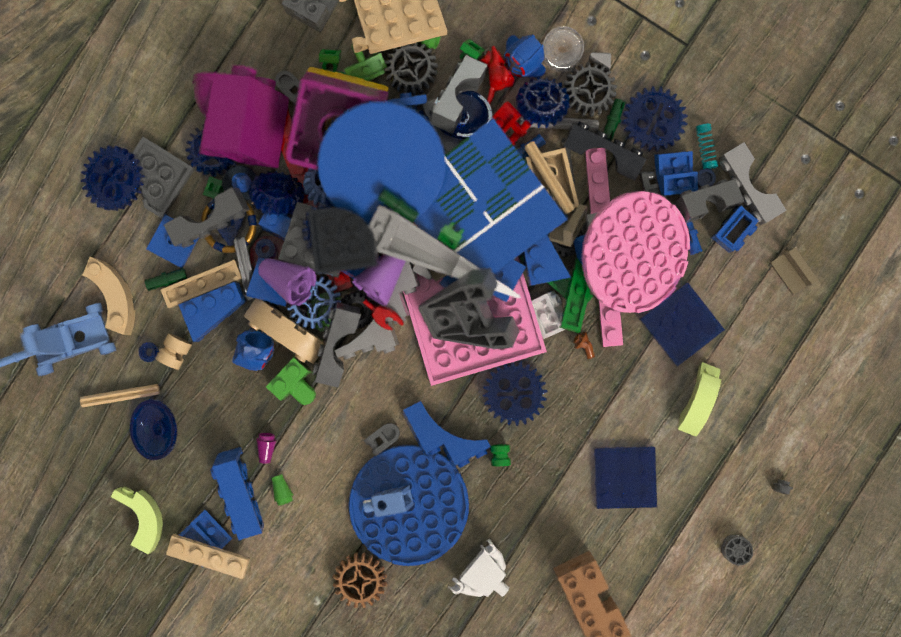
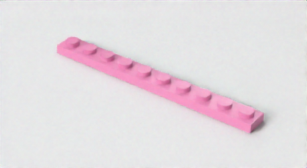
M592 148L585 151L590 214L598 213L610 202L605 148ZM598 300L602 347L623 345L620 311L614 310Z

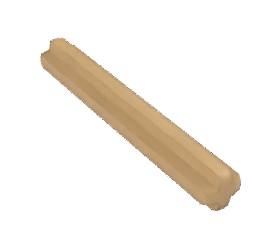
M535 142L528 143L525 146L526 152L564 214L572 212L574 210L573 204Z
M158 384L82 396L80 397L81 407H88L159 395L160 389Z

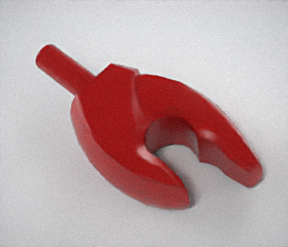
M366 299L363 302L364 305L373 311L372 317L381 328L393 330L386 322L387 317H391L398 324L404 325L402 318L393 309L381 305L375 307Z

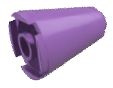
M382 254L378 258L379 266L366 268L354 279L353 284L360 291L363 289L369 298L386 306L389 303L406 261Z
M268 258L262 261L258 268L260 277L291 305L299 306L303 304L311 295V292H309L311 286L315 287L316 284L315 271L309 267Z

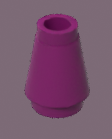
M259 433V437L256 439L259 462L271 463L276 444L275 434Z

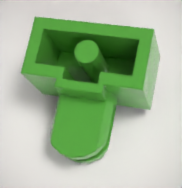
M296 357L266 386L280 401L284 400L289 394L302 405L310 404L316 398L315 390L304 380L311 370Z

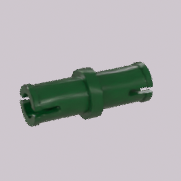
M614 98L609 115L606 116L607 122L603 130L608 135L607 138L612 141L617 126L621 123L620 117L626 105L625 101Z
M386 188L381 191L377 198L389 206L392 212L400 214L411 223L419 215V212L406 204L403 198L399 199Z
M183 267L168 273L166 271L162 272L161 275L145 279L144 282L147 290L151 291L164 286H171L173 283L188 278Z

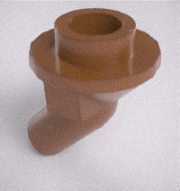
M579 332L573 340V343H575L574 348H584L587 359L594 358L593 346L588 339L587 332Z

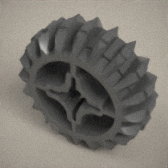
M418 42L414 43V46H411V44L405 47L401 46L399 50L393 48L394 54H387L390 60H385V64L388 67L384 69L385 73L388 74L386 76L387 81H391V87L398 85V92L404 88V93H408L411 90L412 95L416 94V89L423 93V86L429 89L430 85L428 82L434 83L435 79L432 76H437L438 74L434 70L438 68V63L434 62L436 56L431 55L432 50L427 49L425 51L426 45L422 44L418 47ZM409 54H416L423 59H413ZM403 57L404 64L399 67V70L395 71L398 60ZM408 61H409V64H410L412 67H414V73H415V75L413 74V72H412L410 69H408ZM427 65L426 74L419 79L418 72L423 69V66ZM399 77H410L413 82L403 81Z
M587 62L585 68L582 64H579L578 70L573 68L571 70L572 74H567L566 78L568 81H564L563 84L567 87L563 90V94L568 95L564 100L567 102L572 101L569 104V108L576 106L575 113H578L580 109L583 110L582 116H585L587 111H589V115L592 117L594 110L600 115L602 109L608 110V105H612L614 102L612 98L616 97L614 90H616L617 85L611 84L615 81V77L609 78L611 71L609 70L605 73V66H601L598 69L597 62L594 63L593 67H591L590 62ZM586 76L584 84L574 87L577 79ZM593 76L600 79L602 83L595 82ZM588 83L590 88L593 90L592 93H590L589 90L586 89L588 87ZM605 92L604 99L594 104L595 95ZM577 96L585 97L587 103L581 101Z

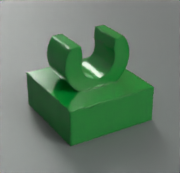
M468 39L460 47L463 51L460 54V59H463L467 54L477 60L482 57L485 49Z
M321 49L319 62H323L322 69L326 70L327 64L331 63L333 71H336L341 60V50Z
M209 176L203 195L215 199V196L224 192L222 180Z
M454 222L450 223L449 226L445 225L437 240L453 251L460 243L464 229H461L459 232L452 229L455 224Z

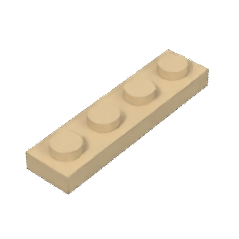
M232 260L161 289L167 307H175L178 304L241 280L238 263L236 260Z
M177 534L171 536L166 553L168 556L240 579L245 577L250 561L249 557Z

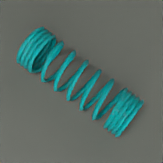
M707 123L696 126L697 136L700 137L697 141L702 142L698 146L703 147L699 150L703 153L700 157L705 158L701 161L702 168L713 169L718 167L717 160L703 162L706 159L716 157V155L702 156L716 150L701 151L715 145L700 146L703 143L713 141V139L700 140L713 134L698 135L711 131V124Z

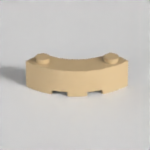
M89 257L83 276L92 280L105 297L108 310L105 328L123 335H131L135 321V310L132 301L133 296L128 284L125 283L119 272L100 259Z
M259 299L253 301L244 315L250 321L248 325L257 331L259 329L274 340L296 353L295 357L305 363L307 360L314 364L319 357L317 356L320 344L324 345V341L299 324L296 325V323L268 302Z

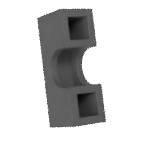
M723 179L714 186L710 187L707 184L698 188V191L692 192V190L681 193V197L675 204L685 222L689 223L703 218L709 212L706 201L714 203L718 212L721 213L738 207L744 202V199L735 179L730 181Z

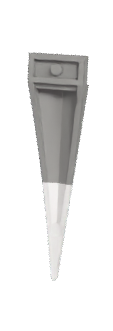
M379 205L369 225L374 234L378 252L456 278H461L471 270L479 269L400 215ZM496 280L498 285L495 291L521 298L519 294Z

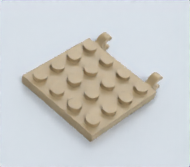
M353 0L365 37H355L352 39L355 53L368 49L369 53L373 54L447 35V28L437 0Z

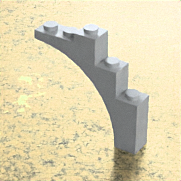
M407 261L389 303L385 306L393 309L402 318L403 322L406 321L405 317L410 314L402 292L407 295L416 292V287L420 286L417 274L412 270L414 267L413 263ZM391 317L386 318L387 324L393 328V330H386L381 328L373 319L361 335L349 344L335 350L337 358L343 356L345 360L356 356V351L362 350L363 353L374 349L373 345H375L377 352L383 350L384 354L394 351V346L399 345L392 325L394 320Z

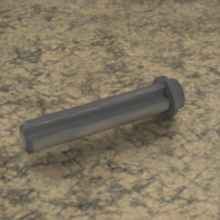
M237 237L233 239L244 288L243 296L246 297V300H253L255 298L246 295L253 275L246 240L244 237Z

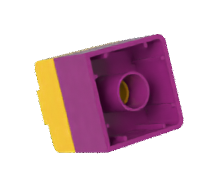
M309 67L301 81L287 150L288 161L292 164L318 170L320 147L325 134L333 122L347 110L360 104L373 101L386 102L388 87L366 81L362 78Z

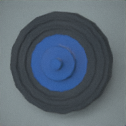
M246 166L230 168L222 179L224 191L231 187L239 188L245 201L250 200L256 195L259 186L257 175Z

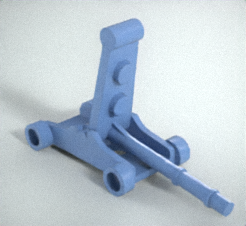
M96 303L85 307L87 315L52 325L43 330L40 329L39 324L23 328L24 333L20 337L25 350L18 353L15 352L10 356L0 359V367L36 355L38 360L36 372L38 376H43L54 372L53 363L98 348L101 355L116 351L115 344L111 343L101 314L104 311L102 304ZM78 331H82L85 334V339L82 342H77L75 339V334Z

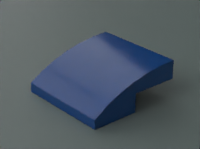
M693 151L654 154L657 181L663 196L681 194L688 190H692V192L698 191V172L693 171Z
M206 510L179 534L180 536L220 549L233 539Z

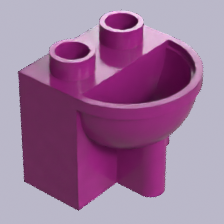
M233 65L231 67V74L195 73L192 80L194 97L200 112L205 117L199 153L207 156L228 158L246 165L278 168L289 97L275 90L276 81L264 77H256L257 71L249 67Z

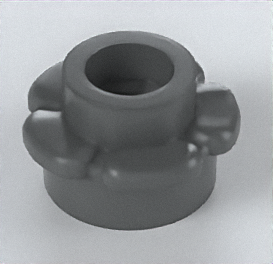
M778 479L777 483H773V491L789 495L790 490H793V487L789 486L790 482Z

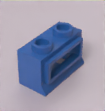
M742 205L733 210L732 216L726 219L722 224V228L711 237L728 253L734 250L739 251L745 244L743 239L747 235L751 236L758 228L756 224L759 220L745 210ZM743 217L750 224L732 243L726 236Z

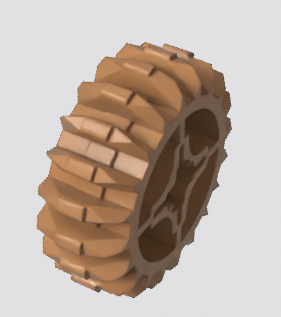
M354 553V560L348 555L346 557L347 562L341 560L340 565L342 567L337 566L335 568V571L339 574L333 575V579L338 580L333 583V587H340L335 593L336 595L343 594L340 597L341 601L345 598L348 599L347 606L351 604V601L355 602L354 608H357L359 603H361L362 608H365L366 601L372 606L374 604L373 598L379 601V594H384L385 590L382 587H386L387 582L383 581V579L387 578V574L381 573L385 569L384 566L377 567L380 563L379 559L374 563L372 562L373 555H370L369 559H365L366 553H362L361 558H359L358 553ZM361 565L371 569L374 575L372 573H365ZM355 566V575L344 580L345 572L350 567ZM358 574L364 578L362 587L361 584L356 582ZM372 581H376V587L370 593L365 594V586L371 584ZM346 586L355 588L358 595L350 592Z

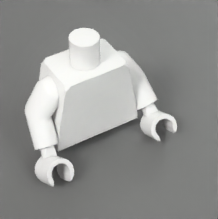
M490 539L487 540L489 543L487 547L481 545L482 550L461 573L460 581L457 578L452 579L456 585L453 587L448 586V588L454 594L462 593L477 597L485 595L488 597L495 590L503 597L508 592L510 587L502 581L506 576L504 571L506 564L503 555Z

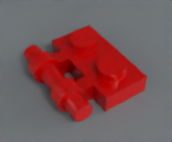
M509 101L505 102L490 119L496 121L504 134L510 128L515 131L510 137L507 136L513 146L516 145V141L520 137H524L527 134V130L531 126L527 120L521 125L517 122L522 115Z

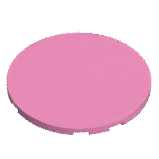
M634 191L620 195L608 202L592 220L582 249L584 276L595 297L604 305L625 313L648 311L663 303L676 290V285L680 278L684 276L688 265L687 256L690 249V238L686 222L674 204H671L665 197L655 193Z

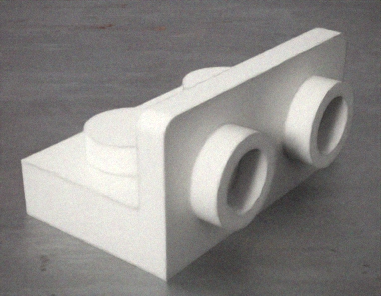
M555 291L532 300L543 339L565 330L559 328L563 308L561 306V299Z

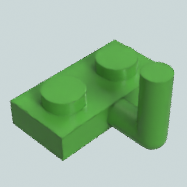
M361 51L358 53L354 52L358 62L344 68L346 75L369 81L384 74V69L387 66L380 52L365 58Z

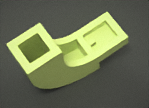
M703 362L700 364L692 396L680 414L678 430L693 436H697L702 430L718 396L721 379H719L721 369Z
M127 487L115 489L111 497L133 509L139 520L138 532L131 545L146 554H150L155 550L163 529L162 515L157 503L144 490L133 494L134 491Z

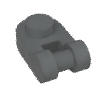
M281 71L275 78L276 85L296 106L301 82L289 71ZM297 87L299 91L293 95L291 91Z
M656 170L640 172L639 178L643 191L663 196L658 185ZM654 179L656 184L650 185L649 180Z
M387 423L363 441L366 445H370L373 450L372 453L374 456H377L397 441L400 436L399 427L396 424ZM379 436L384 442L380 446L375 440Z

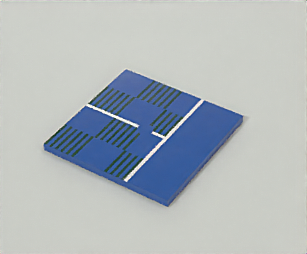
M492 119L445 154V177L442 188L432 205L418 216L414 222L419 229L436 240L445 225L449 226L450 223L454 222L455 224L452 228L454 231L459 232L461 229H464L463 237L454 252L479 269L491 268L494 274L565 222L567 218L496 121Z

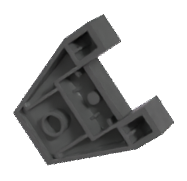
M491 268L471 270L419 305L418 309L434 339L490 349L513 348L520 332L513 316L494 318L487 303V300H491L498 285Z

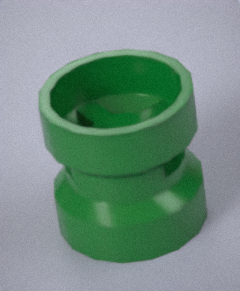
M490 445V452L493 454L491 466H510L511 459L507 454L510 452V445Z

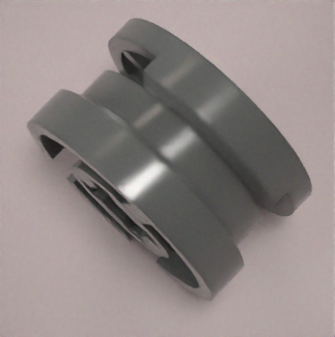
M732 534L724 539L721 545V552L730 563L744 565L751 560L753 547L744 537Z

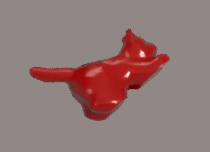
M492 46V51H487L483 58L479 60L487 64L489 69L490 88L486 106L492 103L495 91L512 87L515 81L513 74L504 66V58L495 46Z

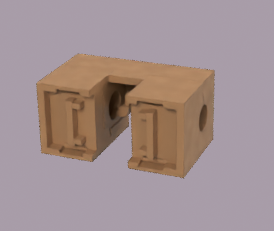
M590 551L553 568L586 637H632L612 597L610 596L607 600L601 602L597 595L608 590L609 587Z

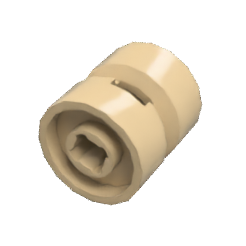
M168 333L163 342L165 347L160 348L155 359L171 368L179 370L184 361L182 356L187 355L192 344L176 335Z

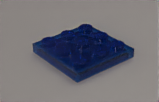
M688 282L639 319L676 367L725 330Z
M654 446L594 448L597 509L657 507L656 453Z

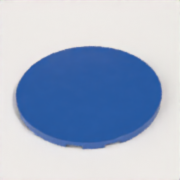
M373 101L347 110L333 122L325 134L320 147L318 170L323 189L336 208L349 210L359 215L370 225L379 205L392 211L389 206L377 199L384 188L399 199L403 198L406 204L419 212L418 216L424 213L435 201L442 188L445 177V154L437 132L417 111L395 102Z
M419 445L391 447L372 457L356 476L349 497V515L357 537L378 558L402 566L426 564L441 557L455 545L462 535L469 513L468 492L460 472L456 467H452L450 461L439 452L432 456L429 453L424 455ZM410 485L414 505L406 512L376 517L374 511L368 513L364 511L363 501L372 499V496L377 492Z

